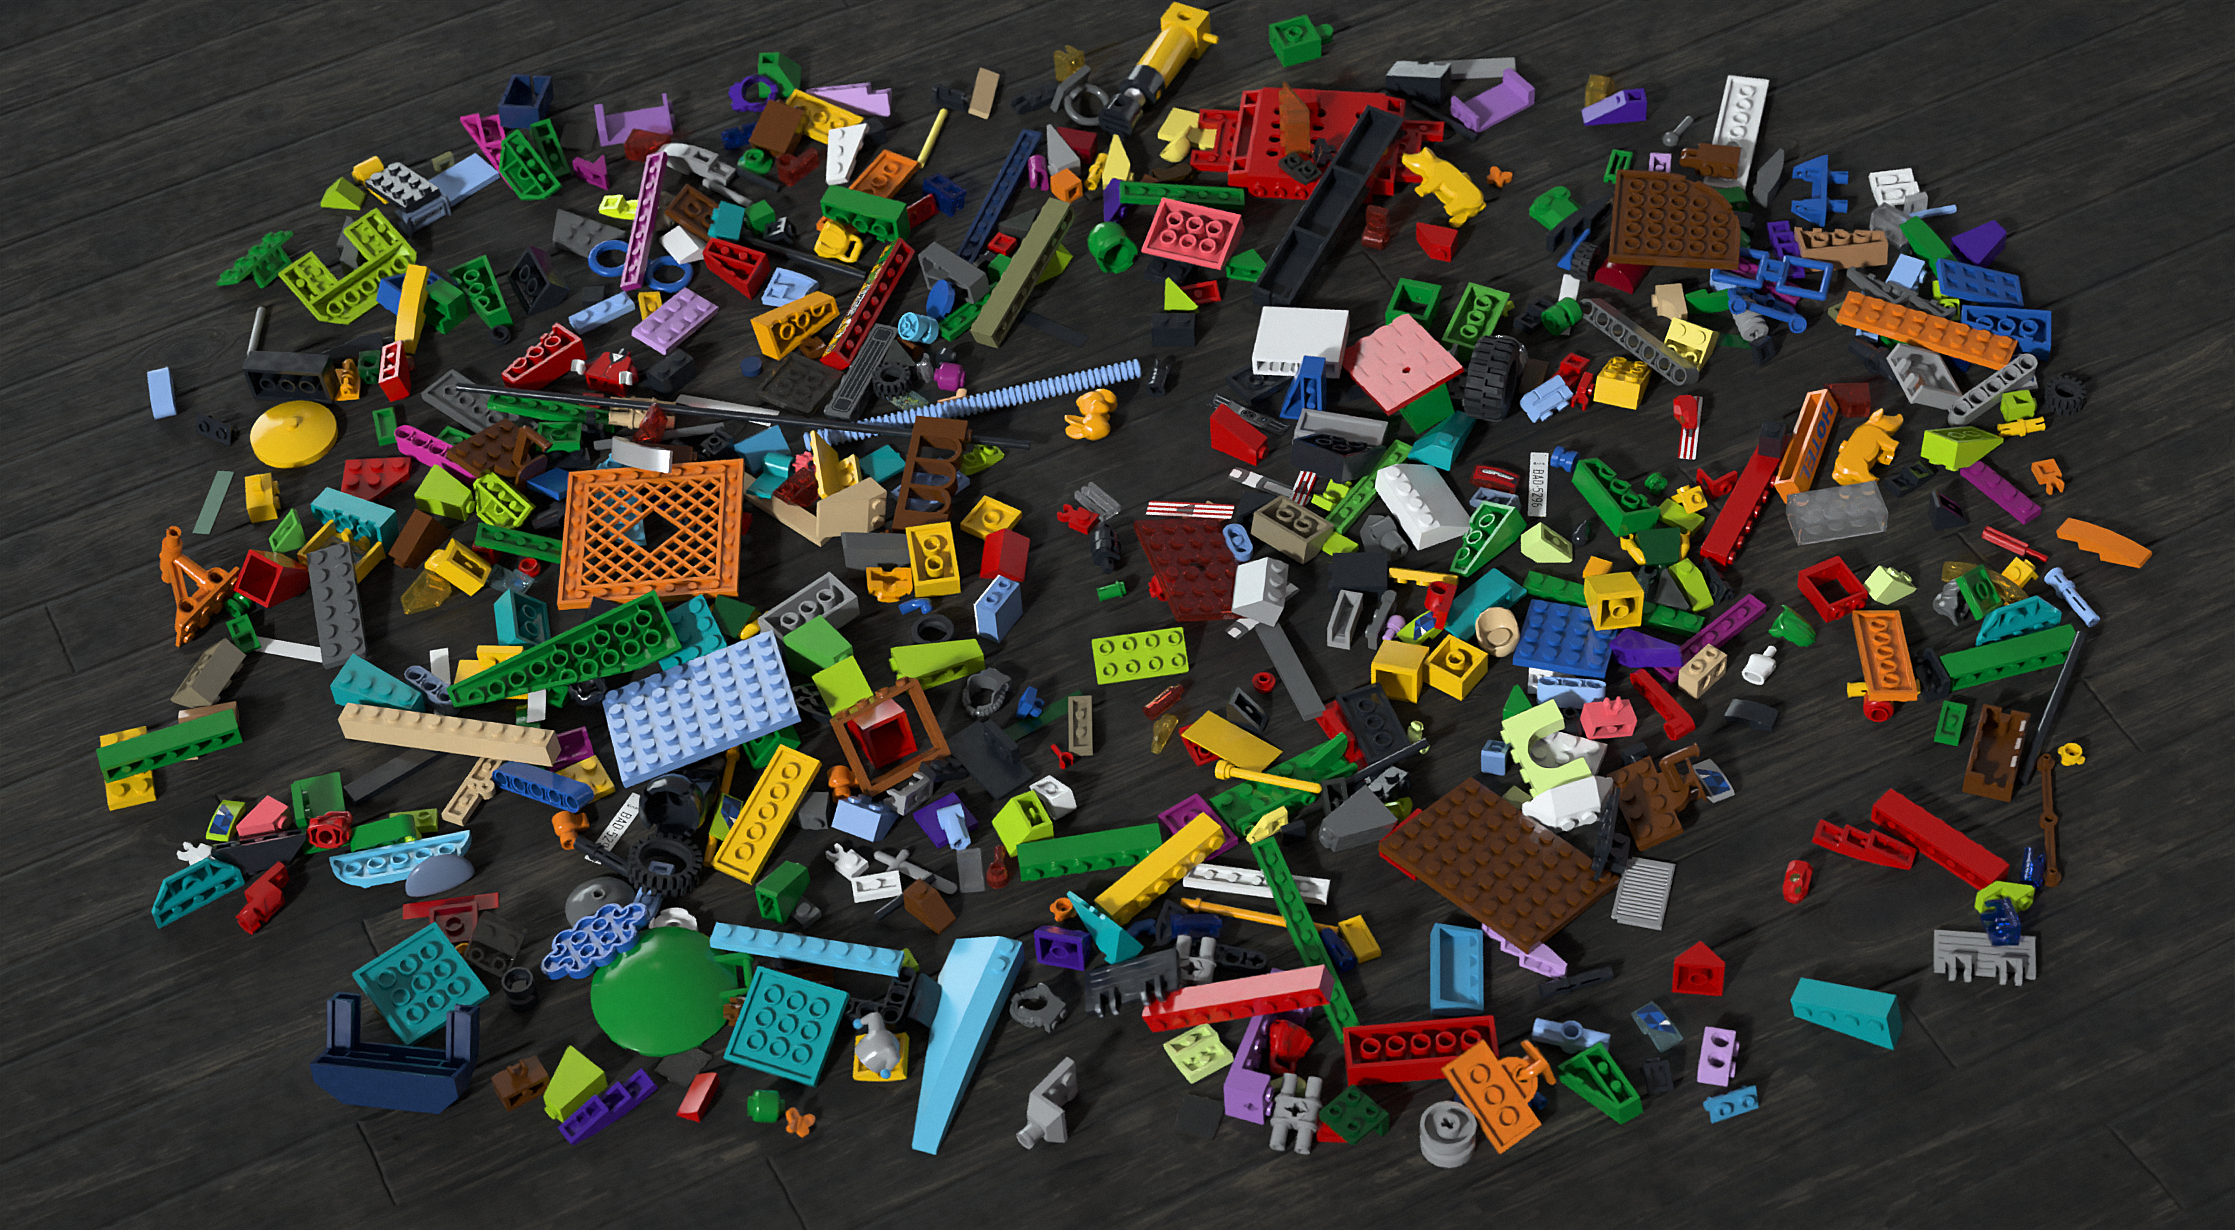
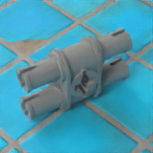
M1187 935L1178 936L1176 949L1180 956L1181 984H1179V989L1212 983L1213 972L1216 968V961L1214 960L1216 940L1214 938H1202L1200 955L1196 958L1189 957L1192 938Z
M1284 1073L1280 1094L1275 1097L1274 1116L1271 1118L1273 1131L1270 1148L1280 1151L1284 1150L1288 1130L1296 1129L1298 1130L1295 1152L1309 1154L1313 1133H1316L1318 1130L1319 1110L1322 1109V1104L1319 1100L1323 1080L1317 1077H1309L1305 1098H1295L1298 1076ZM1299 1110L1300 1113L1297 1114V1117H1293L1292 1114Z

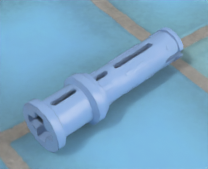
M2057 567L2047 573L2044 581L2056 590V595L2061 599H2065L2088 627L2095 626L2100 620L2099 616L2077 593L2075 584L2072 581H2068L2063 575V570Z

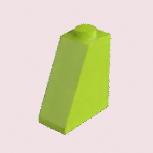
M435 464L415 493L418 510L466 521L475 509V501L473 500L471 490Z
M570 1045L543 1096L547 1114L552 1119L557 1118L562 1123L567 1120L592 1096L598 1095L608 1086L604 1071Z

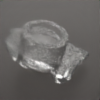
M924 353L921 362L917 363V373L920 379H924L926 383H929L933 377L934 367L929 355Z

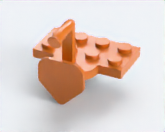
M1481 1040L1441 1069L1466 1107L1474 1114L1475 1120L1498 1154L1503 1153L1542 1125L1527 1104L1534 1097L1537 1090V1075L1541 1074L1551 1085L1556 1083L1550 1066L1544 1059L1542 1052L1538 1047L1534 1048L1528 1040L1521 1042L1522 1047L1527 1053L1522 1059L1518 1057H1504L1497 1060L1486 1042Z

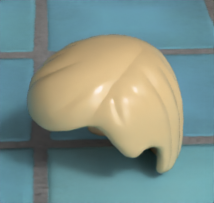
M1502 607L1488 608L1476 619L1477 640L1483 651L1495 657H1504L1516 649L1520 641V632L1516 619L1510 610Z

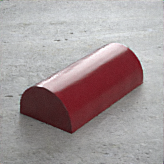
M1608 256L1596 272L1595 281L1634 294L1654 265L1608 263Z

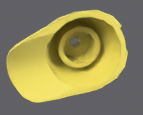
M1189 125L1186 130L1178 132L1163 149L1160 156L1170 162L1182 161L1190 151V142L1187 137L1193 127Z

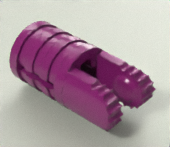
M1041 155L1032 156L1028 160L1030 188L1034 189L1037 182H1041V190L1047 191L1049 182L1046 159Z

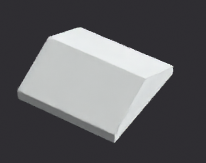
M677 226L659 240L679 265L704 259L702 252L708 244L683 226Z

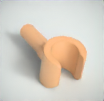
M961 388L957 390L956 396L938 400V403L943 404L944 401L949 403L950 400L956 401L958 398L963 400V397L968 398L969 396H966L967 390Z

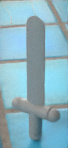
M906 849L901 850L896 858L882 851H876L874 854L876 860L889 865L885 873L899 871L917 880L931 873L907 862L906 859L909 857V851ZM934 874L937 880L930 886L947 894L956 892L957 885Z

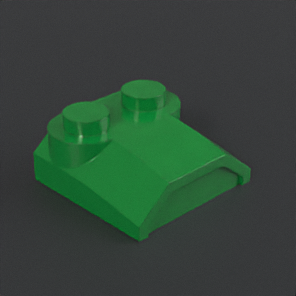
M1557 186L1535 199L1529 209V215L1551 231L1558 223L1582 207L1570 197L1569 189Z

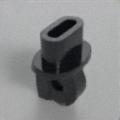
M987 251L984 255H978V260L972 265L986 272L988 265L997 255Z

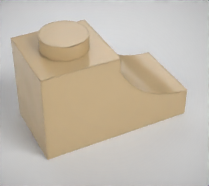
M1681 283L1655 285V294L1651 295L1652 307H1656L1657 315L1668 317L1671 320L1675 317L1687 321L1688 313Z

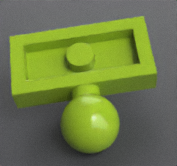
M437 808L390 813V818L403 814L413 815L417 840L422 839L421 833L438 831ZM411 836L405 837V842L414 841L415 838L412 839Z

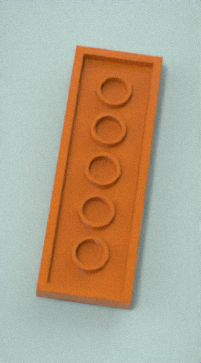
M884 149L848 189L892 199L919 169V162ZM823 216L816 223L817 230L822 231L827 221L834 220ZM851 224L848 226L843 225L844 229L850 234L858 236L861 233Z
M1899 610L1853 611L1852 621L1869 701H1917L1918 691Z

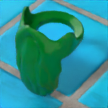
M1782 605L1785 611L1777 617L1772 628L1768 630L1771 636L1775 638L1784 636L1788 641H1792L1801 647H1808L1815 643L1816 634L1810 623L1793 609Z

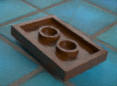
M686 184L666 208L664 214L708 243L711 238L707 236L710 225L714 224L711 216L714 208H718L719 205Z

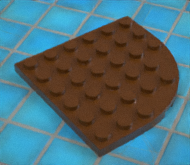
M1617 169L1608 263L1738 270L1740 249L1739 219L1732 211L1731 204L1718 191L1701 181L1695 183L1686 180V176L1680 174Z

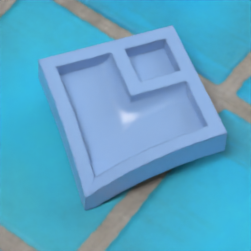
M777 268L761 299L765 305L781 307L813 293L819 288V283L800 273Z

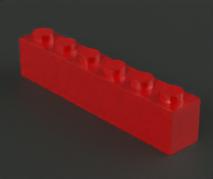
M1890 788L1873 805L1871 816L1873 822L1981 891L1995 881L2005 882L2007 880L2010 864L2006 863L2004 859L1992 854L1982 845L1966 837L1962 832L1947 825L1942 819L1936 818L1923 807L1911 802L1903 794L1897 793Z

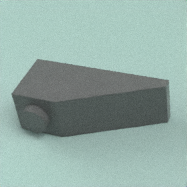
M806 792L789 822L804 829H828L831 811L829 793Z

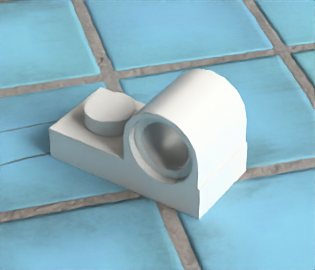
M1050 775L1030 785V789L1034 790L1038 798L1044 801L1047 812L1052 819L1057 820L1077 809L1072 790Z

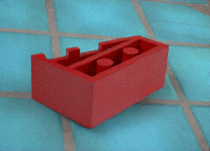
M711 237L702 252L709 270L751 300H753L771 270L766 253Z

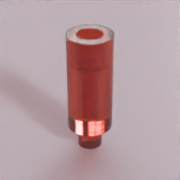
M1180 684L1175 687L1169 686L1142 708L1143 713L1148 719L1153 721L1180 700V694L1184 692V688Z

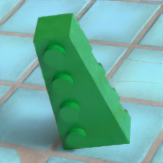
M832 184L820 201L823 216L845 226L851 224L863 234L866 232L872 233L877 236L879 241L885 242L888 240L894 242L898 238L906 241L911 233L906 203Z

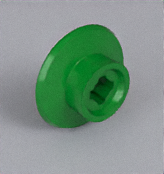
M750 149L740 158L737 166L762 176L772 169L774 162L762 150Z

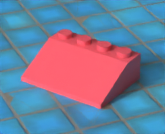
M1162 198L1141 251L1142 253L1221 270L1238 246L1244 230L1242 217L1239 214Z

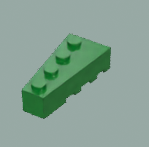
M486 255L447 270L454 287L464 292L465 300L490 329L497 325L507 328L514 325Z
M1600 459L1578 460L1572 482L1616 537L1636 534L1637 531L1655 529L1661 512L1660 508L1656 505L1650 506L1644 495H1637L1631 490V485L1627 481L1617 479V473Z

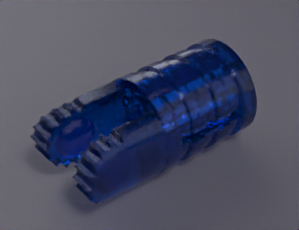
M2027 846L2023 855L2019 884L2030 885L2035 889L2034 892L2042 887L2046 854H2039L2035 860L2033 859L2034 849Z
M1323 928L1320 937L1327 948L1326 952L1340 972L1352 969L1358 959L1343 939H1339L1332 929Z

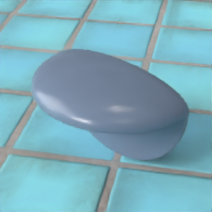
M441 854L430 857L419 863L410 872L406 881V893L412 897H421L452 889L469 880L475 873L474 867L466 858L455 854Z

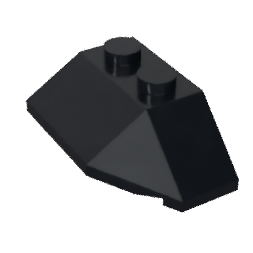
M307 827L212 845L211 856L218 861L237 866L241 874L247 873V875H255L260 873L261 870L270 869L278 861L286 866L306 840Z

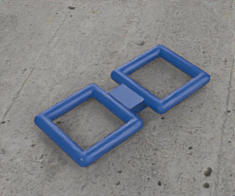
M1740 247V256L1760 259L1755 280L1721 274L1722 269H1713L1711 279L1716 282L1754 289H1761L1764 280L1777 282L1775 287L1777 293L1824 301L1828 295L1834 265L1832 263L1789 255L1784 256L1782 261L1770 259L1769 252ZM1790 265L1823 270L1824 274L1820 291L1786 286L1785 283Z

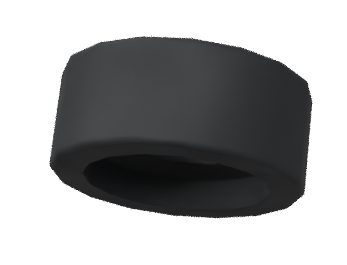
M928 614L919 618L912 627L913 645L956 641L954 624L949 618L940 614ZM930 630H942L947 633L943 639L930 642L920 638L925 632Z

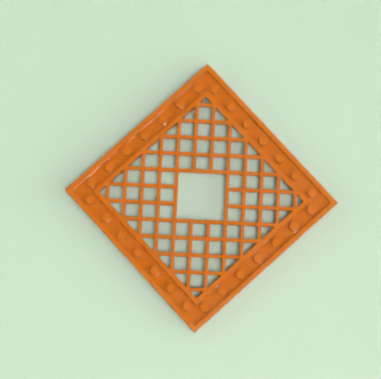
M744 459L672 464L671 473L635 467L569 472L557 600L558 609L588 608L593 596L623 605L653 590L656 591L661 602L687 601L700 594L705 599L717 598V595L738 597L745 471ZM708 483L716 485L711 491L703 488ZM686 485L694 487L688 493L681 490ZM664 487L672 489L666 495L660 492ZM643 488L650 490L645 496H641L637 492ZM620 490H626L628 492L622 498L615 495ZM719 490H720V499L717 498L716 496H714V494H715L716 492H718ZM700 491L704 496L697 501L692 496ZM598 492L606 493L600 500L594 497ZM676 493L683 496L677 502L670 499ZM655 494L661 498L654 504L648 501ZM634 496L638 501L631 506L626 501ZM610 498L617 501L611 507L604 504ZM710 498L715 503L707 508L702 503ZM590 500L595 503V504H593L591 507H590ZM686 500L693 503L688 509L680 506ZM665 501L671 505L665 511L658 508ZM644 503L649 508L641 513L636 508ZM623 505L627 508L623 513L619 515L614 511ZM599 506L605 510L599 516L592 513ZM699 507L704 512L697 517L691 514L692 511ZM717 507H719V515L713 512ZM677 509L681 514L674 519L669 514ZM652 511H656L681 530L653 552L648 553L623 534ZM633 512L637 517L629 522L625 517ZM611 514L615 519L609 524L602 520ZM709 514L714 518L710 523L706 524L701 521ZM687 516L692 521L684 526L679 521ZM589 517H591L592 519H594L593 521H591V522L588 524ZM620 521L626 525L619 531L613 528ZM599 523L603 528L596 533L591 528ZM717 523H718V532L712 528V527H713L714 525H716ZM699 524L703 528L696 534L690 530L694 525ZM609 530L614 534L608 540L601 537ZM709 531L713 536L707 541L700 537ZM587 533H589L590 535H592V537H590L588 540H587ZM684 533H687L691 536L687 541L683 543L678 539ZM618 538L625 541L618 548L611 544ZM595 540H599L603 544L598 548L594 549L589 546ZM695 540L702 544L695 550L689 547ZM715 540H717V548L711 545ZM675 542L679 547L673 552L666 548ZM630 545L635 549L629 555L622 552V550ZM606 547L613 550L606 557L600 553ZM706 547L712 551L707 557L699 554ZM586 549L591 552V553H590L589 555H587V556H586ZM684 549L690 553L684 559L677 556ZM663 551L668 556L661 561L655 558L657 554ZM639 553L646 556L639 563L632 559ZM617 554L624 558L617 564L610 561ZM595 556L601 559L595 566L588 563ZM715 556L716 565L710 562V560L713 559ZM694 557L701 560L694 567L688 563ZM672 558L679 562L673 568L665 565ZM651 560L656 564L650 570L643 567V565ZM627 562L634 565L627 572L621 569ZM604 564H608L610 567H612L606 573H602L600 570H598ZM705 564L712 568L706 574L698 571ZM585 566L589 568L586 573H584ZM682 566L689 569L683 576L676 573ZM660 568L667 571L660 578L653 574ZM638 569L645 573L638 579L631 576ZM616 571L622 574L616 581L609 578ZM596 573L600 576L593 583L587 580L590 575ZM693 574H696L698 577H690V576L693 575ZM671 575L675 577L674 579H667ZM648 577H650V578L653 579V580L645 581ZM604 580L608 582V584H600V583H602Z

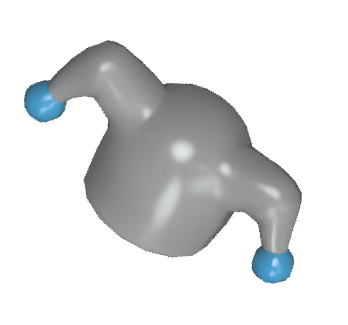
M873 1012L853 1021V1026L856 1029L869 1025L868 1034L855 1046V1053L868 1069L874 1073L880 1072L882 1078L888 1079L891 1076L892 1069L900 1061V1045L896 1036L886 1030L882 1016L878 1012Z

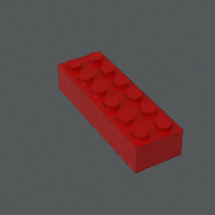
M1490 1015L1344 1027L1343 1046L1348 1086L1352 1084L1357 1086L1447 1078L1441 1069L1481 1040L1486 1042L1494 1056L1499 1060L1494 1017Z

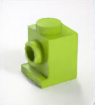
M2029 389L2002 394L2000 409L2006 423H2012L2013 420L2033 417L2034 411L2037 410V402L2034 397L2032 398Z

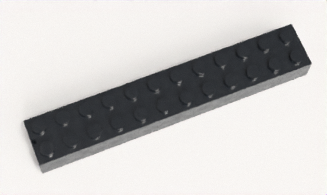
M1370 105L1366 106L1253 285L1252 297L1254 304L1261 307L1297 308L1405 136V118Z

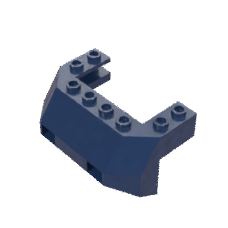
M337 992L327 1000V1048L309 1063L314 1083L343 1104L439 1114L469 1087L479 1056L480 1006L455 1004V1010L447 1012L446 1050L361 1041V994Z

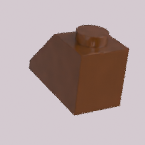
M919 878L903 891L905 909L938 935L956 921V917L938 891L923 879Z

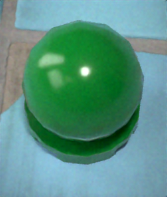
M1106 221L1097 224L1091 230L1087 239L1089 251L1096 258L1099 268L1104 273L1114 271L1117 274L1126 271L1132 266V259L1138 253L1135 244L1127 236V232L1116 222Z

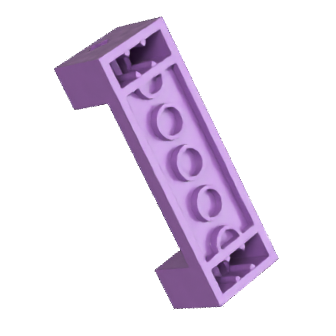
M1275 968L1271 970V973L1283 972V970ZM1314 1007L1252 1016L1224 1084L1225 1115L1264 1125L1267 1116H1271L1274 1110L1275 1102L1272 1101L1274 1087H1271L1270 1076L1254 1072V1070L1260 1067L1262 1061L1261 1052L1263 1049H1267L1269 1045L1270 1025L1275 1019H1282L1304 1026L1307 1017L1311 1018Z

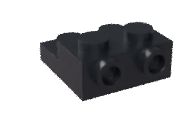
M1390 766L1387 770L1383 769L1357 782L1347 791L1349 799L1363 786L1367 785L1383 804L1396 802L1412 788L1408 772Z

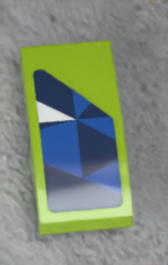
M1429 610L1408 623L1396 635L1403 643L1421 645L1428 637L1433 640L1442 630L1434 628L1436 618H1432L1434 612Z
M722 792L713 814L715 818L708 835L724 841L742 811L743 801Z
M223 800L213 815L206 833V839L229 842L237 832V821L246 811L245 802Z

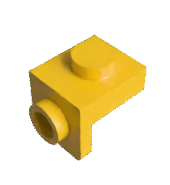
M1689 485L1677 489L1678 494L1671 496L1672 501L1683 503L1687 514L1707 507V502L1700 485L1691 489Z
M2016 557L1998 578L2014 592L2018 593L2031 578L2036 580L2039 576L2035 573L2036 567L2027 559L2022 562Z

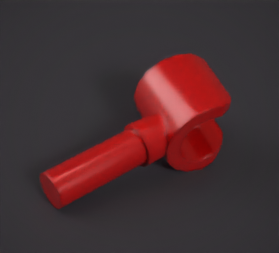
M1056 744L1051 745L1052 750L1059 758L1061 769H1065L1064 761H1069L1073 765V755L1071 753H1063Z

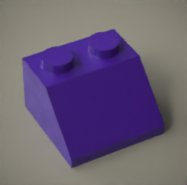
M1046 925L1035 930L1037 963L1085 971L1092 950L1090 933Z

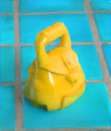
M827 221L820 233L814 251L819 257L824 259L838 258L843 262L852 263L858 260L864 245L858 236L848 233L839 222ZM856 241L853 251L848 258L845 253L850 246V242Z

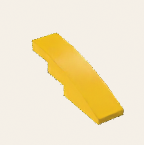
M408 264L404 279L395 332V342L402 340L405 353L415 354L426 314L423 313L428 296L425 287L431 271L428 267Z

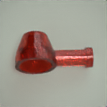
M996 846L994 848V862L990 864L986 872V882L990 887L1002 888L1009 883L1010 874L1004 865L1006 848L1004 846Z

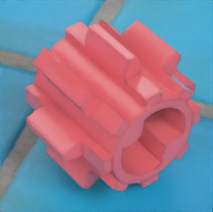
M805 451L801 456L796 455V461L792 464V466H795V474L803 476V479L807 480L813 477V475L815 476L817 472L816 465L813 462L814 455H811V452Z

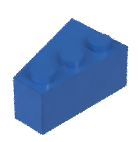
M1304 355L1284 398L1279 416L1281 418L1299 420L1303 408L1325 412L1327 405L1326 358Z

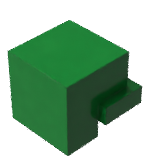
M441 278L431 286L426 284L425 290L428 292V296L423 309V313L426 314L424 322L446 335L469 317L464 292Z

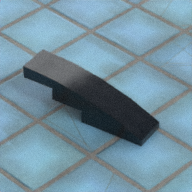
M1606 195L1583 206L1558 223L1547 234L1546 250L1554 253L1564 241L1572 244L1586 229H1590L1591 235L1613 211V195Z

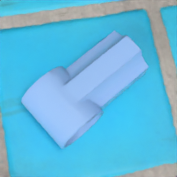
M961 804L937 809L941 829L945 830L951 849H956L957 851L966 849L971 844L965 825Z

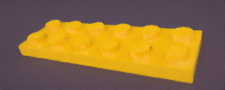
M780 744L712 860L711 866L753 885L821 768L822 763L817 759Z

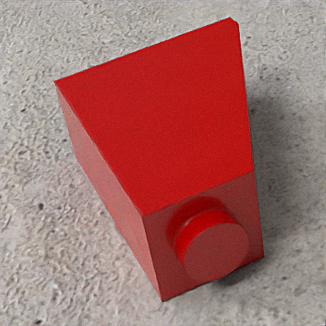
M1221 403L1210 416L1212 448L1254 466H1257L1262 459L1264 460L1269 453L1267 437L1228 406Z

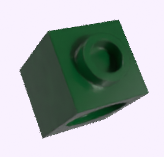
M381 350L359 352L358 373L362 385L379 383Z

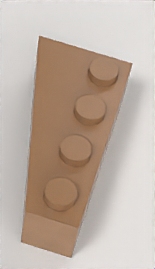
M1795 227L1794 238L1795 242H1798L1801 258L1832 263L1834 270L1846 269L1852 266L1857 268L1887 264L1888 242L1884 231L1855 230L1854 233H1848L1844 229H1835V232H1822V228H1813V231H1802L1801 227ZM1804 267L1805 273H1806V272H1808V273H1813V272H1816V271H1823V270H1817V269H1812V268H1806V267Z

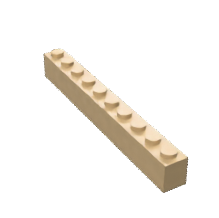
M347 703L338 718L344 736L348 739L551 767L561 751L556 733L553 730Z

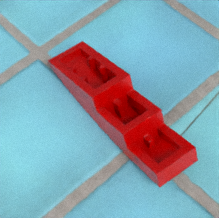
M1822 819L1817 823L1812 839L1813 843L1837 853L1883 866L1910 870L1917 850L1873 829L1869 834L1848 824L1842 829Z

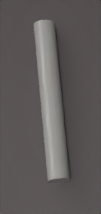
M708 178L703 180L702 184L745 207L754 205L753 201Z
M263 307L257 309L247 355H249L250 351L257 350L266 309Z

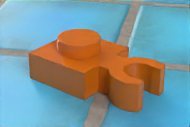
M2054 459L2032 463L2031 470L2039 485L2046 484V492L2049 495H2052L2053 487L2058 488L2060 493L2063 492L2064 482L2061 480L2062 473Z

